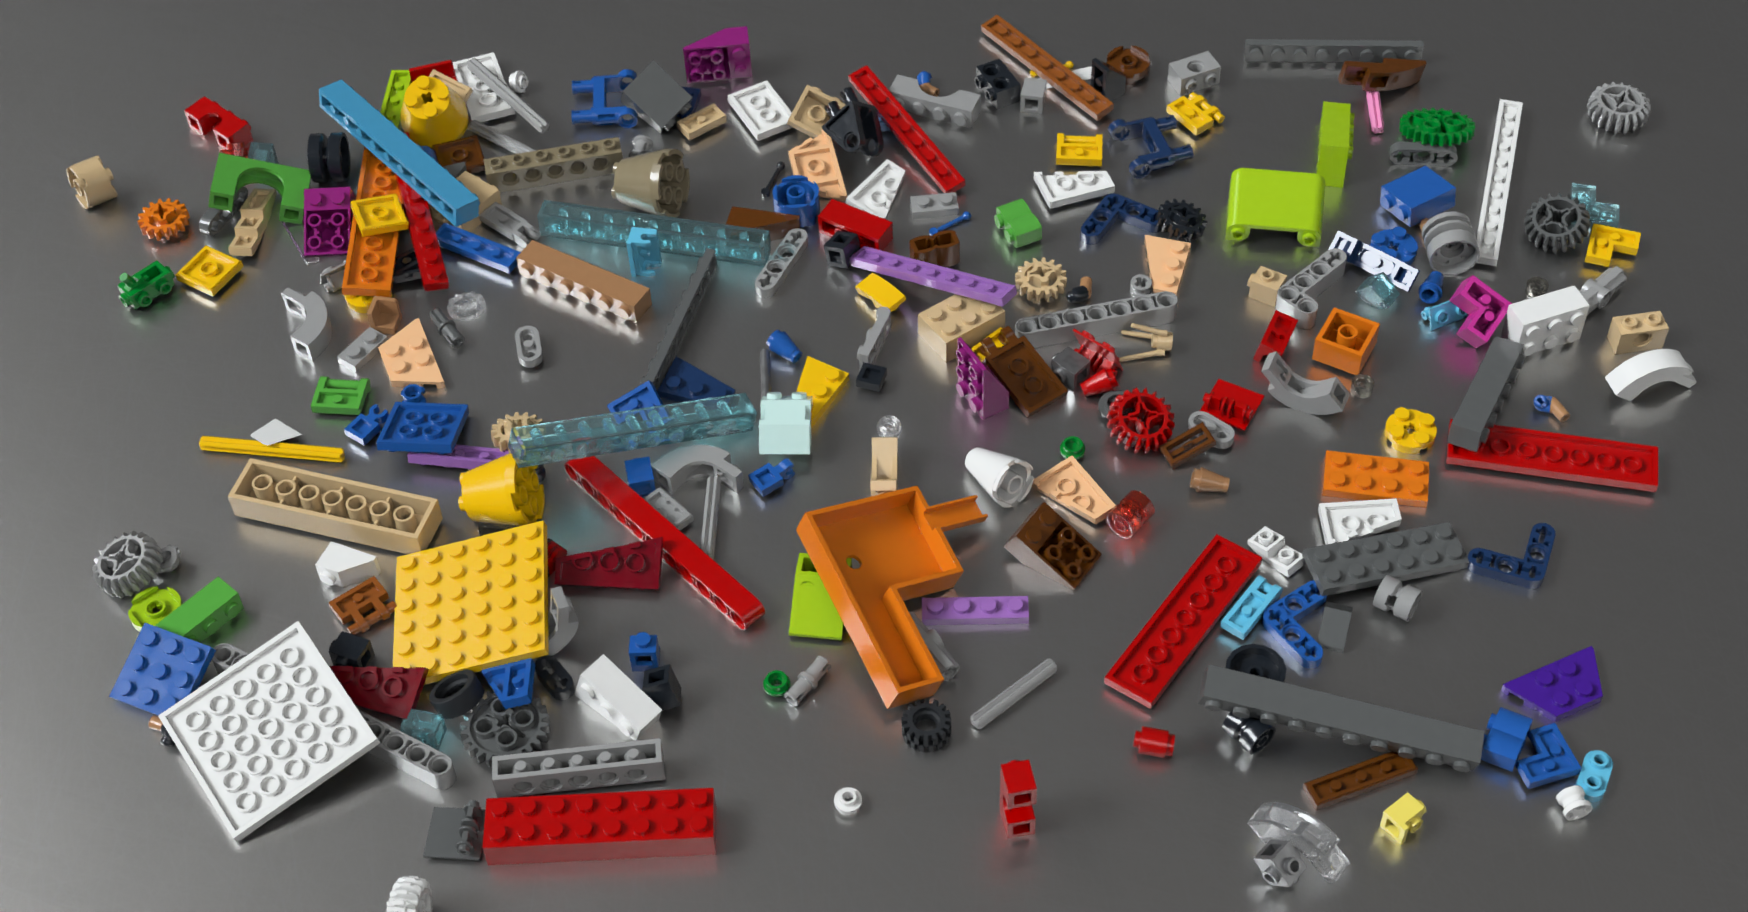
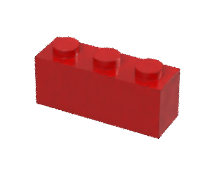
M831 199L818 215L819 233L832 237L837 231L858 234L860 248L866 246L884 251L893 239V222Z

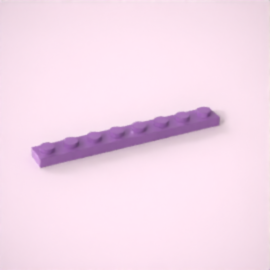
M863 246L850 257L851 266L1003 307L1017 294L1015 285Z

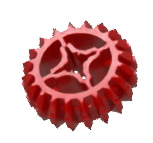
M1137 387L1133 389L1132 393L1128 390L1124 391L1123 395H1118L1115 398V402L1111 403L1110 411L1107 413V419L1109 420L1107 428L1112 429L1111 437H1118L1117 445L1122 442L1126 444L1125 451L1130 447L1134 448L1135 454L1140 449L1143 450L1144 454L1148 453L1150 449L1154 452L1157 451L1161 445L1167 443V440L1171 438L1172 430L1175 427V422H1173L1175 413L1170 412L1171 404L1164 405L1165 397L1158 399L1156 391L1152 395L1148 394L1147 387L1143 389L1142 393L1139 392ZM1133 407L1132 413L1122 416L1124 410ZM1159 425L1157 432L1153 434L1148 433L1150 428Z

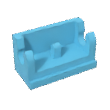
M632 227L626 243L631 277H636L637 275L655 276V270H647L646 268L661 267L662 264L657 229Z

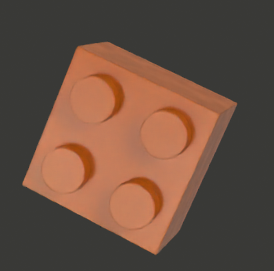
M1334 307L1315 339L1312 359L1358 376L1376 345L1380 323Z

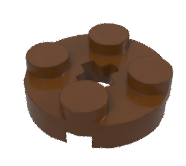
M1119 46L1111 50L1107 55V64L1112 65L1124 74L1126 85L1134 84L1135 81L1144 78L1150 71L1149 54L1140 47L1131 46V49H1123V46Z

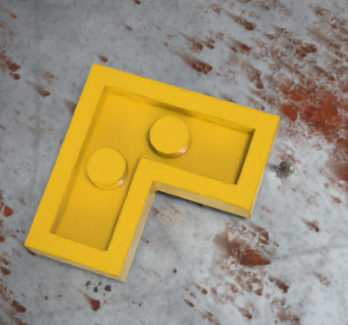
M1593 223L1585 262L1609 267L1612 251L1636 256L1641 233Z

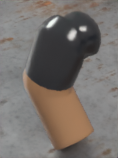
M1088 276L1082 277L1080 286L1067 292L1068 302L1073 304L1088 300L1091 297L1092 279Z
M153 715L149 720V728L161 732L163 735L160 740L162 745L173 747L175 743L158 716Z

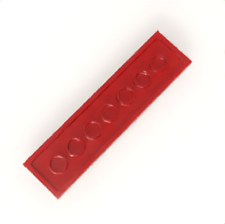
M1450 419V422H1449L1448 435H1449L1450 426H1451V423H1452L1453 419ZM1494 425L1493 428H1488L1490 429L1486 444H1480L1477 452L1447 443L1446 464L1656 492L1658 488L1657 446Z
M1216 534L1106 674L1104 684L1151 709L1260 567L1262 557Z

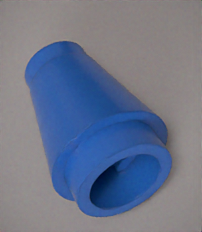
M1431 272L1420 285L1418 293L1423 302L1432 304L1441 299L1444 279L1441 272Z
M776 330L767 340L770 351L791 361L793 364L802 357L803 353L785 331Z

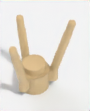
M1132 323V328L1149 333L1121 331L1122 335L1151 339V348H1156V350L1119 357V362L1152 356H1165V351L1172 350L1173 333L1167 332V330H1159Z

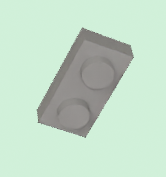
M956 192L910 197L913 219L959 215Z
M369 327L337 356L338 362L357 373L379 353L378 347L385 343L388 337Z

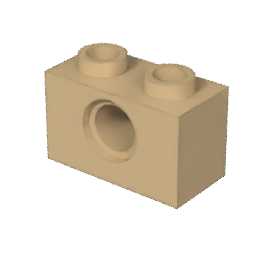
M1661 311L1617 316L1612 318L1607 339L1615 355L1662 349L1669 327Z

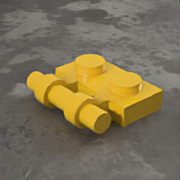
M1192 92L1188 99L1182 96L1167 105L1166 109L1168 114L1174 115L1178 122L1196 136L1211 128L1214 120L1222 123L1225 119L1219 108L1211 106L1207 103L1205 97L1197 95L1195 92Z

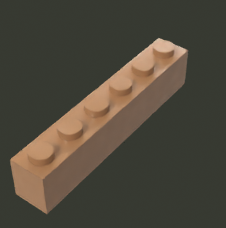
M532 240L516 257L519 274L523 277L533 279L544 286L559 290L563 294L571 295L585 303L595 305L623 319L637 323L652 306L650 288Z

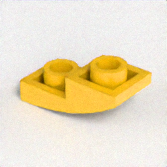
M871 273L855 286L858 294L872 300L876 308L888 307L892 312L906 300V297L897 288L874 273Z

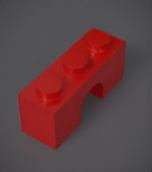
M205 96L184 110L189 127L203 136L210 131H214L218 145L231 154H235L253 141L251 126L246 120L238 118L232 111L222 108L216 101H211Z
M1029 759L1022 761L1012 760L1006 764H1001L1000 813L1007 839L1035 834L1036 818L1032 805L1037 802V787Z

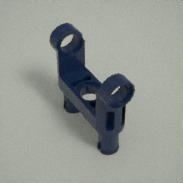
M1174 115L1158 119L1148 117L1130 122L1117 119L1108 127V132L1113 140L1126 141L1142 137L1150 150V154L1138 156L1137 159L1130 163L1129 171L1135 179H1142L1150 171L1171 167L1177 161L1194 157L1193 148L1190 144L1172 149L1168 146L1161 133L1162 131L1177 128V121ZM1124 127L1121 132L1115 133L1117 129ZM1144 165L1143 168L1135 171L1138 166Z

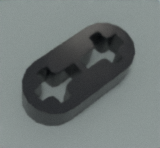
M550 655L537 659L535 662L536 676L551 696L557 700H567L573 696L575 692L573 679L554 656ZM543 668H552L553 673L550 674L546 669L543 670ZM559 681L561 685L566 686V688L562 689L561 687H557L556 682Z

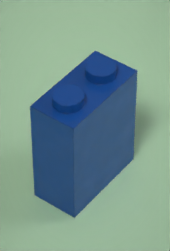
M1424 166L1381 186L1380 205L1400 221L1412 227L1419 224L1424 218L1429 219L1455 207L1456 187L1427 166Z

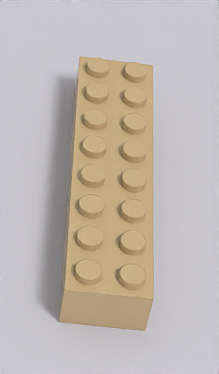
M252 458L247 462L228 495L235 516L404 554L427 550L443 519L438 499Z

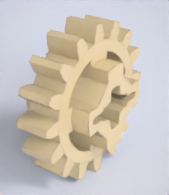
M1044 257L1041 261L1033 258V263L1024 261V267L1019 266L1018 272L1015 273L1016 289L1020 290L1021 296L1027 294V300L1036 298V302H1040L1044 298L1046 302H1049V297L1051 296L1057 299L1058 293L1063 294L1064 287L1067 286L1066 270H1062L1061 264L1055 266V260L1053 259L1050 262H1046Z
M515 412L512 417L506 414L504 420L498 418L497 424H492V442L494 447L500 448L501 452L508 450L509 453L520 450L531 452L533 446L539 448L540 442H545V424H543V419H537L536 414L530 417L528 412H525L523 415Z

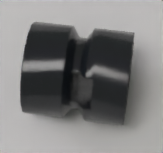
M1230 712L1222 724V729L1233 739H1239L1241 746L1249 754L1255 755L1270 743L1276 732L1274 726L1260 722V719L1253 717L1239 718L1234 716L1233 712Z

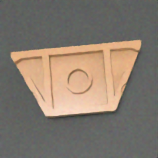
M823 129L822 134L812 139L810 137L802 145L788 151L793 175L808 177V181L813 184L815 182L819 188V197L846 201L847 192L832 139Z
M419 318L413 320L378 347L392 387H406L411 384L423 387L424 384L437 385L438 389L446 388Z

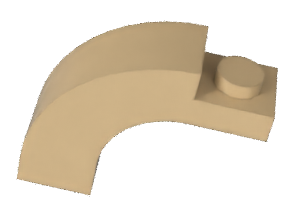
M872 437L871 496L898 490V437Z

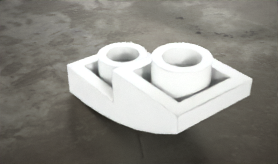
M1266 526L1247 540L1248 545L1265 562L1288 578L1306 564L1302 553L1287 546L1284 536Z

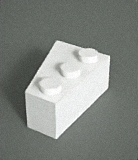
M604 654L580 675L575 696L618 727L625 736L637 741L659 720L662 709Z

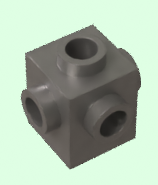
M1270 839L1253 858L1262 871L1263 878L1270 885L1290 887L1294 885L1307 868L1300 858V852L1288 840Z

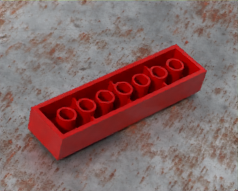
M714 788L486 798L483 852L487 865L716 855V800Z

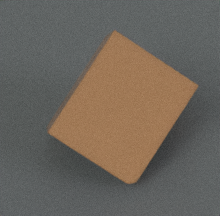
M374 296L367 311L371 328L382 334L395 335L402 320L398 300L396 298Z

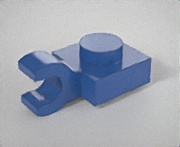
M788 458L782 460L775 467L767 463L748 475L749 481L764 497L783 486V479L787 480L795 475V472L792 470L794 464Z

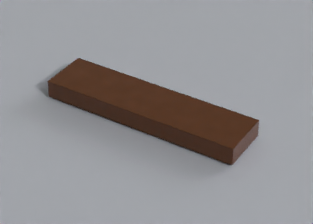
M1391 751L1303 784V790L1317 811L1416 775L1418 768L1412 759L1400 757L1397 752Z

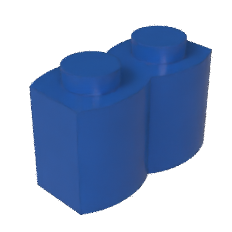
M1500 707L1497 715L1492 713L1486 727L1490 732L1488 735L1484 734L1481 760L1513 772L1528 737L1533 719Z

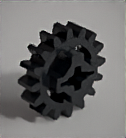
M1173 199L1172 203L1166 200L1164 205L1161 204L1155 217L1158 220L1156 225L1162 227V233L1168 232L1169 238L1176 237L1177 241H1181V238H1184L1187 242H1190L1191 238L1196 241L1199 236L1202 237L1207 221L1205 220L1206 215L1200 214L1201 208L1195 209L1193 207L1194 203L1188 204L1185 200L1179 203L1176 199Z

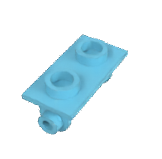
M1450 301L1433 307H1425L1424 311L1421 312L1422 318L1430 321L1431 331L1469 316Z

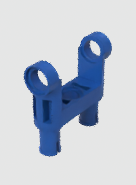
M624 69L618 75L594 76L591 80H572L573 95L593 93V107L591 109L571 110L572 124L592 123L595 126L619 124L621 127L628 129L635 127L638 122L637 112L632 108H627V106L607 107V93L622 92L630 84L623 82L622 79L628 77L634 80L637 77L636 72L631 69ZM631 115L633 119L625 120L622 116Z

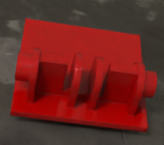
M1076 329L1072 330L1081 346L1079 349L1075 348L1074 350L1091 361L1090 369L1092 368L1093 372L1097 373L1103 368L1105 370L1111 368L1116 376V369L1123 371L1119 362L1120 358L1115 354L1113 346L1106 342L1101 344L1095 341V337L1087 331L1083 330L1081 333Z
M1218 379L1212 391L1204 394V404L1200 411L1207 412L1226 424L1245 431L1265 395Z

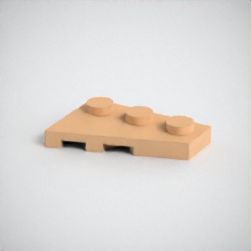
M1145 235L1144 242L1147 250V262L1149 263V275L1152 280V294L1168 291L1177 296L1191 250V243Z

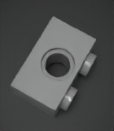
M1206 51L1169 63L1168 81L1176 92L1182 96L1219 84L1221 66L1211 53Z

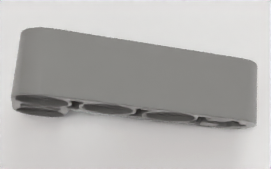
M1330 249L1278 289L1275 310L1297 319L1296 327L1308 330L1313 328L1316 323L1318 303L1314 299L1343 277L1347 258L1346 253L1341 249Z

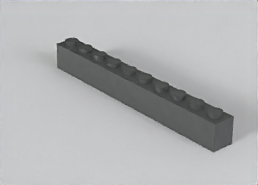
M1209 664L1203 673L1198 704L1204 705L1210 711L1219 712L1224 710L1233 712L1232 714L1239 718L1253 717L1260 719V722L1267 725H1276L1278 723L1286 725L1288 729L1296 732L1304 730L1315 732V735L1321 738L1335 737L1343 739V742L1349 745L1364 744L1378 752H1386L1387 750L1397 752L1398 756L1412 759L1417 757L1425 759V762L1431 765L1446 764L1453 766L1454 770L1460 772L1472 771L1481 763L1485 731Z

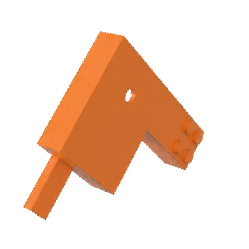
M917 485L805 512L796 528L887 709L934 696L944 681L938 666L903 601L951 589L955 586L964 570L943 532L981 523L986 520L988 514L982 515L975 502L978 497L977 495L928 506ZM846 559H856L860 567L857 569L848 566Z

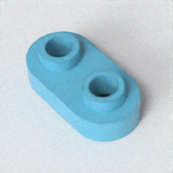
M1593 750L1585 755L1581 766L1582 769L1576 782V786L1583 788L1585 792L1584 798L1590 803L1598 802L1603 798L1613 768V761L1607 753Z

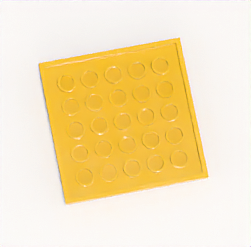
M539 521L397 557L395 591L397 607L395 608L393 667H426L429 669L424 683L426 685L441 681L446 676L465 669L475 673L482 671V669L549 655L547 525L545 522Z

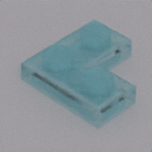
M1572 183L1570 190L1571 200L1578 197L1579 204H1585L1586 210L1590 214V225L1595 223L1618 227L1620 205L1596 202V186Z

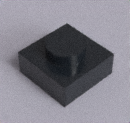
M863 363L856 378V387L880 392L887 376V368Z

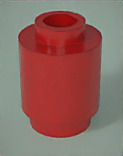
M1142 726L1141 731H1135L1133 747L1138 748V754L1165 758V756L1172 757L1175 734H1169L1168 730Z

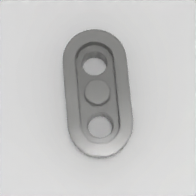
M533 326L519 328L515 333L519 362L524 367H535L543 360L539 331Z
M1197 411L1189 416L1188 430L1203 422L1216 441L1217 445L1214 447L1225 449L1233 444L1235 431L1230 425L1204 411ZM1201 432V433H1199L1198 435H1196V437H1199V436L1203 435L1204 433Z

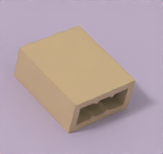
M467 171L456 178L479 198V215L495 202L502 205L500 191L496 186L486 183L480 177L474 176ZM428 203L433 220L441 225L444 222L453 225ZM478 216L457 227L472 232L482 222Z

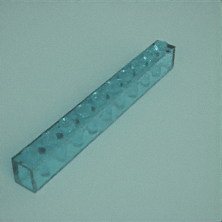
M549 200L543 201L537 215L540 234L546 237L627 248L626 243L631 228L640 227L657 229L661 253L700 258L703 257L706 249L709 248L716 250V257L719 261L764 267L771 252L769 230Z
M746 393L514 427L511 428L508 448L518 468L749 432L753 431L757 411Z

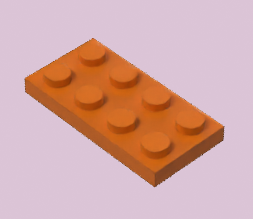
M1326 450L1322 496L1362 501L1397 498L1398 505L1427 508L1429 462Z

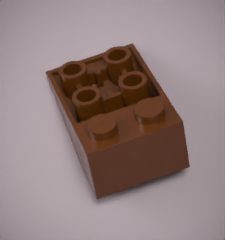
M1045 502L1029 514L1003 546L1023 565L1071 590L1077 587L1102 555L1101 552Z

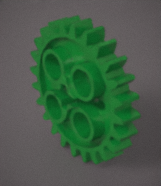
M1422 108V111L1414 109V112L1408 111L1407 114H1403L1400 118L1399 132H1402V136H1406V139H1413V142L1421 141L1422 145L1430 143L1431 146L1439 144L1441 147L1444 144L1452 146L1453 143L1461 145V142L1467 143L1468 140H1472V137H1474L1475 122H1472V118H1467L1468 115H1461V112L1453 113L1452 110H1444L1443 108L1439 110Z

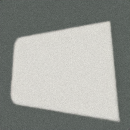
M275 418L250 436L268 446L302 434Z

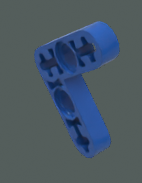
M1314 580L1307 582L1267 607L1262 617L1264 629L1301 666L1307 669L1317 668L1321 664L1323 657L1321 645L1297 622L1323 606L1326 602L1327 595L1321 596L1320 594L1319 596L1316 594L1320 593ZM1292 602L1299 603L1302 609L1292 610L1288 607V604ZM1288 633H1295L1299 636L1300 639L1297 641H1290L1285 637V635Z

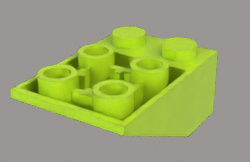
M799 553L794 581L789 636L842 640L844 623L808 553ZM852 558L846 559L848 566L852 568Z

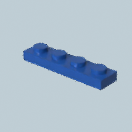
M445 222L436 231L440 247L509 274L517 266L516 257L521 253L517 250Z

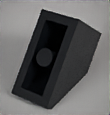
M1097 58L1092 59L1091 86L1110 101L1124 95L1126 85L1124 74L1110 64Z

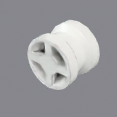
M1570 786L1560 791L1556 796L1558 804L1564 808L1563 814L1566 820L1574 821L1581 819L1592 811L1590 802L1584 798L1585 792L1581 786Z

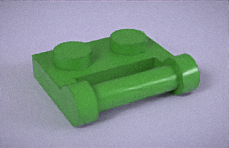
M320 376L310 406L312 413L361 414L367 393L370 391V379L340 380L330 379L328 376Z

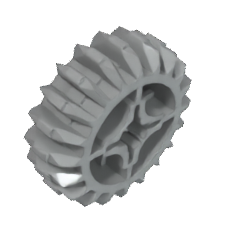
M1612 82L1610 85L1604 83L1602 87H1597L1595 91H1592L1587 104L1588 117L1592 119V123L1598 124V128H1605L1606 132L1611 130L1615 134L1617 132L1626 134L1627 131L1634 133L1636 129L1641 130L1642 126L1648 121L1651 111L1650 99L1646 97V93L1640 92L1639 88H1632L1631 84L1627 86L1623 85L1622 82L1620 84Z
M132 531L130 534L124 532L120 538L114 537L113 542L110 544L106 543L107 547L104 550H99L100 556L94 559L96 564L92 567L94 571L92 576L98 587L112 597L118 596L121 599L125 595L132 597L135 591L141 592L142 587L145 585L149 586L151 579L157 578L155 573L162 570L160 564L164 561L161 556L163 553L157 542L150 538L149 535Z

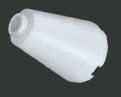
M980 447L972 449L966 456V468L998 505L1005 508L1013 507L1012 503L1015 501L1021 502L1029 493L1034 482V477L1031 475L1033 467L1025 460Z

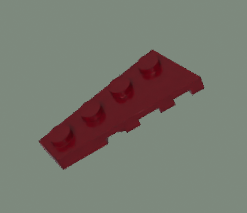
M659 537L653 540L556 558L554 584L660 590L664 538Z
M330 666L356 706L412 721L429 671L426 667Z

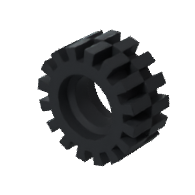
M924 698L925 703H921L920 699L915 700V706L910 703L907 706L908 710L904 709L901 722L904 741L906 744L910 743V747L914 750L919 746L920 752H924V748H928L929 752H933V746H936L939 750L942 748V743L946 745L948 737H951L949 709L946 710V706L943 703L939 706L938 700L934 699L933 703H929V698ZM922 720H932L937 723V727L933 730L923 731L918 729L916 724Z

